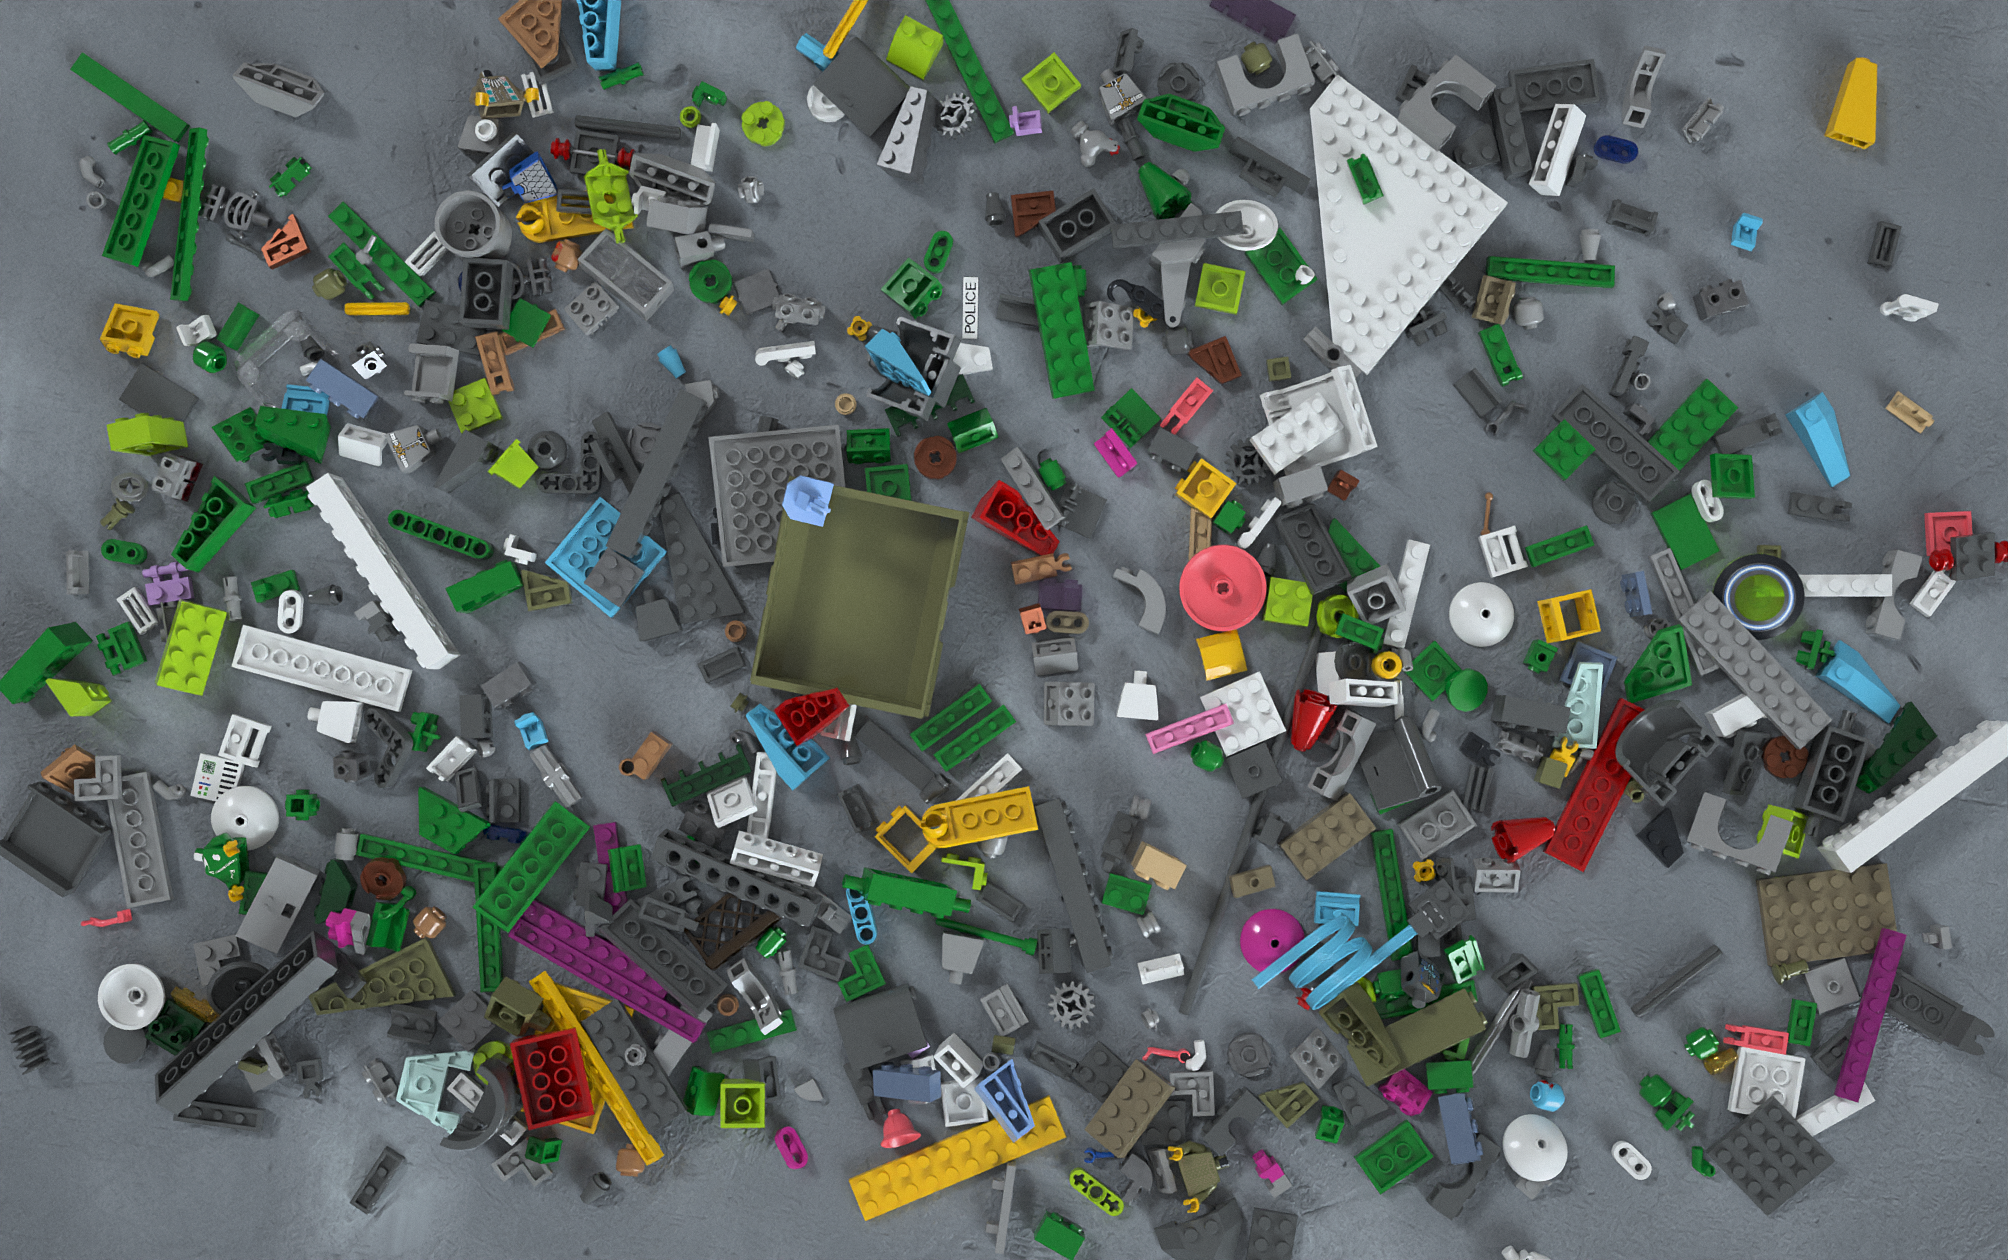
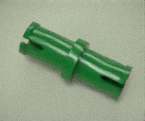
M637 62L622 69L618 67L614 72L599 76V81H601L600 84L603 90H606L612 86L624 85L631 79L644 76V72L641 71L643 69L640 63Z
M143 120L130 130L125 129L122 131V135L108 142L107 145L117 155L130 145L135 146L138 140L153 131L147 122Z
M1559 1024V1043H1557V1048H1559V1068L1565 1069V1060L1567 1069H1573V1049H1575V1044L1572 1043L1573 1024H1566V1033L1565 1024Z

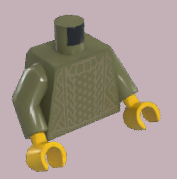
M1187 1141L1177 1147L1169 1146L1168 1151H1174V1155L1169 1157V1159L1178 1162L1188 1196H1192L1191 1199H1185L1183 1205L1191 1204V1208L1187 1212L1195 1213L1199 1210V1205L1210 1196L1217 1187V1183L1220 1182L1217 1170L1229 1167L1226 1154L1213 1157L1209 1147H1206L1204 1144Z

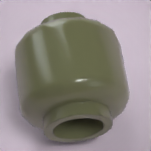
M1254 41L1244 47L1245 52L1241 55V60L1248 73H1255L1257 76L1271 67L1270 63L1273 58L1264 43L1256 44Z
M328 268L313 277L314 285L312 289L318 297L331 300L345 292L347 281L339 270Z

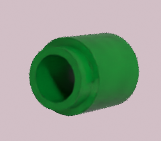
M1073 265L1078 297H1084L1085 291H1087L1086 270L1082 269L1081 265Z
M1049 458L1040 463L1041 468L1038 471L1046 486L1050 487L1052 491L1067 483L1065 480L1066 475L1057 459L1052 461Z
M771 926L757 941L756 950L767 959L770 956H774L787 941L785 937L787 933L779 926Z

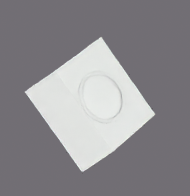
M1351 365L1332 369L1330 373L1260 395L1262 407L1269 425L1320 392L1344 426L1340 431L1284 468L1286 476L1318 465L1322 467L1378 447Z

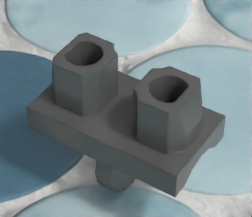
M1421 309L1411 321L1412 324L1420 322V324L1410 328L1405 333L1407 338L1412 337L1417 346H1420L1430 340L1425 331L1426 329L1431 327L1435 337L1446 333L1448 330L1444 322L1447 318L1445 312L1428 320L1427 317L1433 315L1431 309L1425 312Z

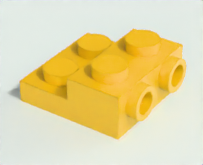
M115 303L101 334L100 341L106 350L112 354H119L122 351L127 352L129 356L134 358H140L141 355L148 356L155 340L152 333L159 319V314L154 310Z
M1201 458L1198 463L1194 461L1187 471L1190 475L1187 479L1181 478L1175 487L1177 490L1175 496L1211 519L1237 483Z

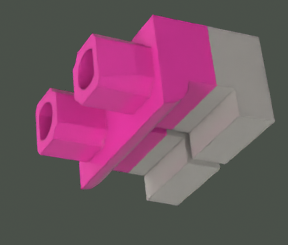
M344 908L341 914L331 911L326 919V926L330 927L328 938L337 940L339 948L349 944L354 946L355 953L364 955L368 948L366 942L371 925L370 915Z
M1261 1149L1252 1156L1257 1164L1255 1169L1258 1175L1263 1179L1269 1178L1265 1181V1184L1274 1198L1292 1186L1273 1155L1268 1157L1264 1150Z

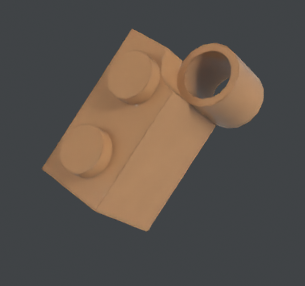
M656 731L650 732L634 757L620 762V772L625 776L636 774L643 780L649 779L673 743ZM627 761L632 762L634 765L631 773H628L624 768Z

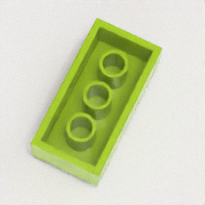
M179 599L155 679L157 686L200 696L203 695L227 612L225 610Z

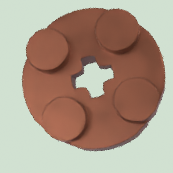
M934 436L919 442L914 452V462L918 471L923 476L929 479H942L954 470L957 454L953 444L948 439L942 436ZM939 452L941 461L932 463L930 454Z
M1784 735L1769 739L1762 748L1764 752L1761 758H1763L1765 770L1771 775L1778 778H1794L1805 768L1809 753L1806 747L1797 750ZM1787 752L1789 759L1782 762L1780 753Z
M378 857L366 864L361 872L360 882L368 894L371 892L373 895H376V899L390 900L403 890L406 885V876L397 859ZM381 875L387 878L386 883H384V880L379 879Z

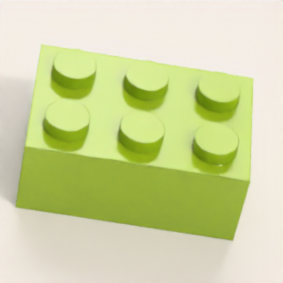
M139 413L135 415V418L115 419V423L106 425L111 451L152 456L188 447L184 422L176 421L172 417L162 418L161 415L149 416V413Z

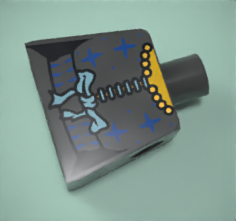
M1416 951L1401 958V987L1412 997V1005L1414 1007L1423 1008L1426 1003L1439 997L1445 973L1419 951Z

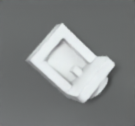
M202 315L188 325H178L176 327L184 346H198L200 343L209 341L217 335L209 315Z
M510 534L509 538H506L503 547L506 550L504 555L515 557L514 562L527 565L528 561L535 562L537 554L516 549L519 536Z

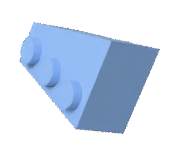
M1013 1059L975 1087L974 1090L1013 1143L1035 1126L1021 1089L1020 1080L1014 1068Z

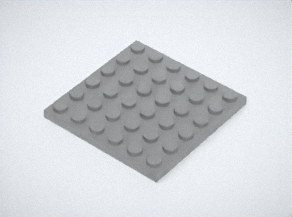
M839 425L709 437L723 567L774 562L775 547L783 511L782 502L789 476H807L846 488Z

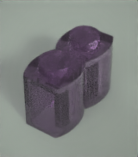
M1044 578L1043 582H1039L1037 603H1040L1041 609L1081 611L1082 585L1078 584V580L1066 579L1065 583H1056V579Z

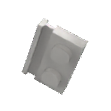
M1008 983L980 998L1000 1036H1005L1029 1022Z

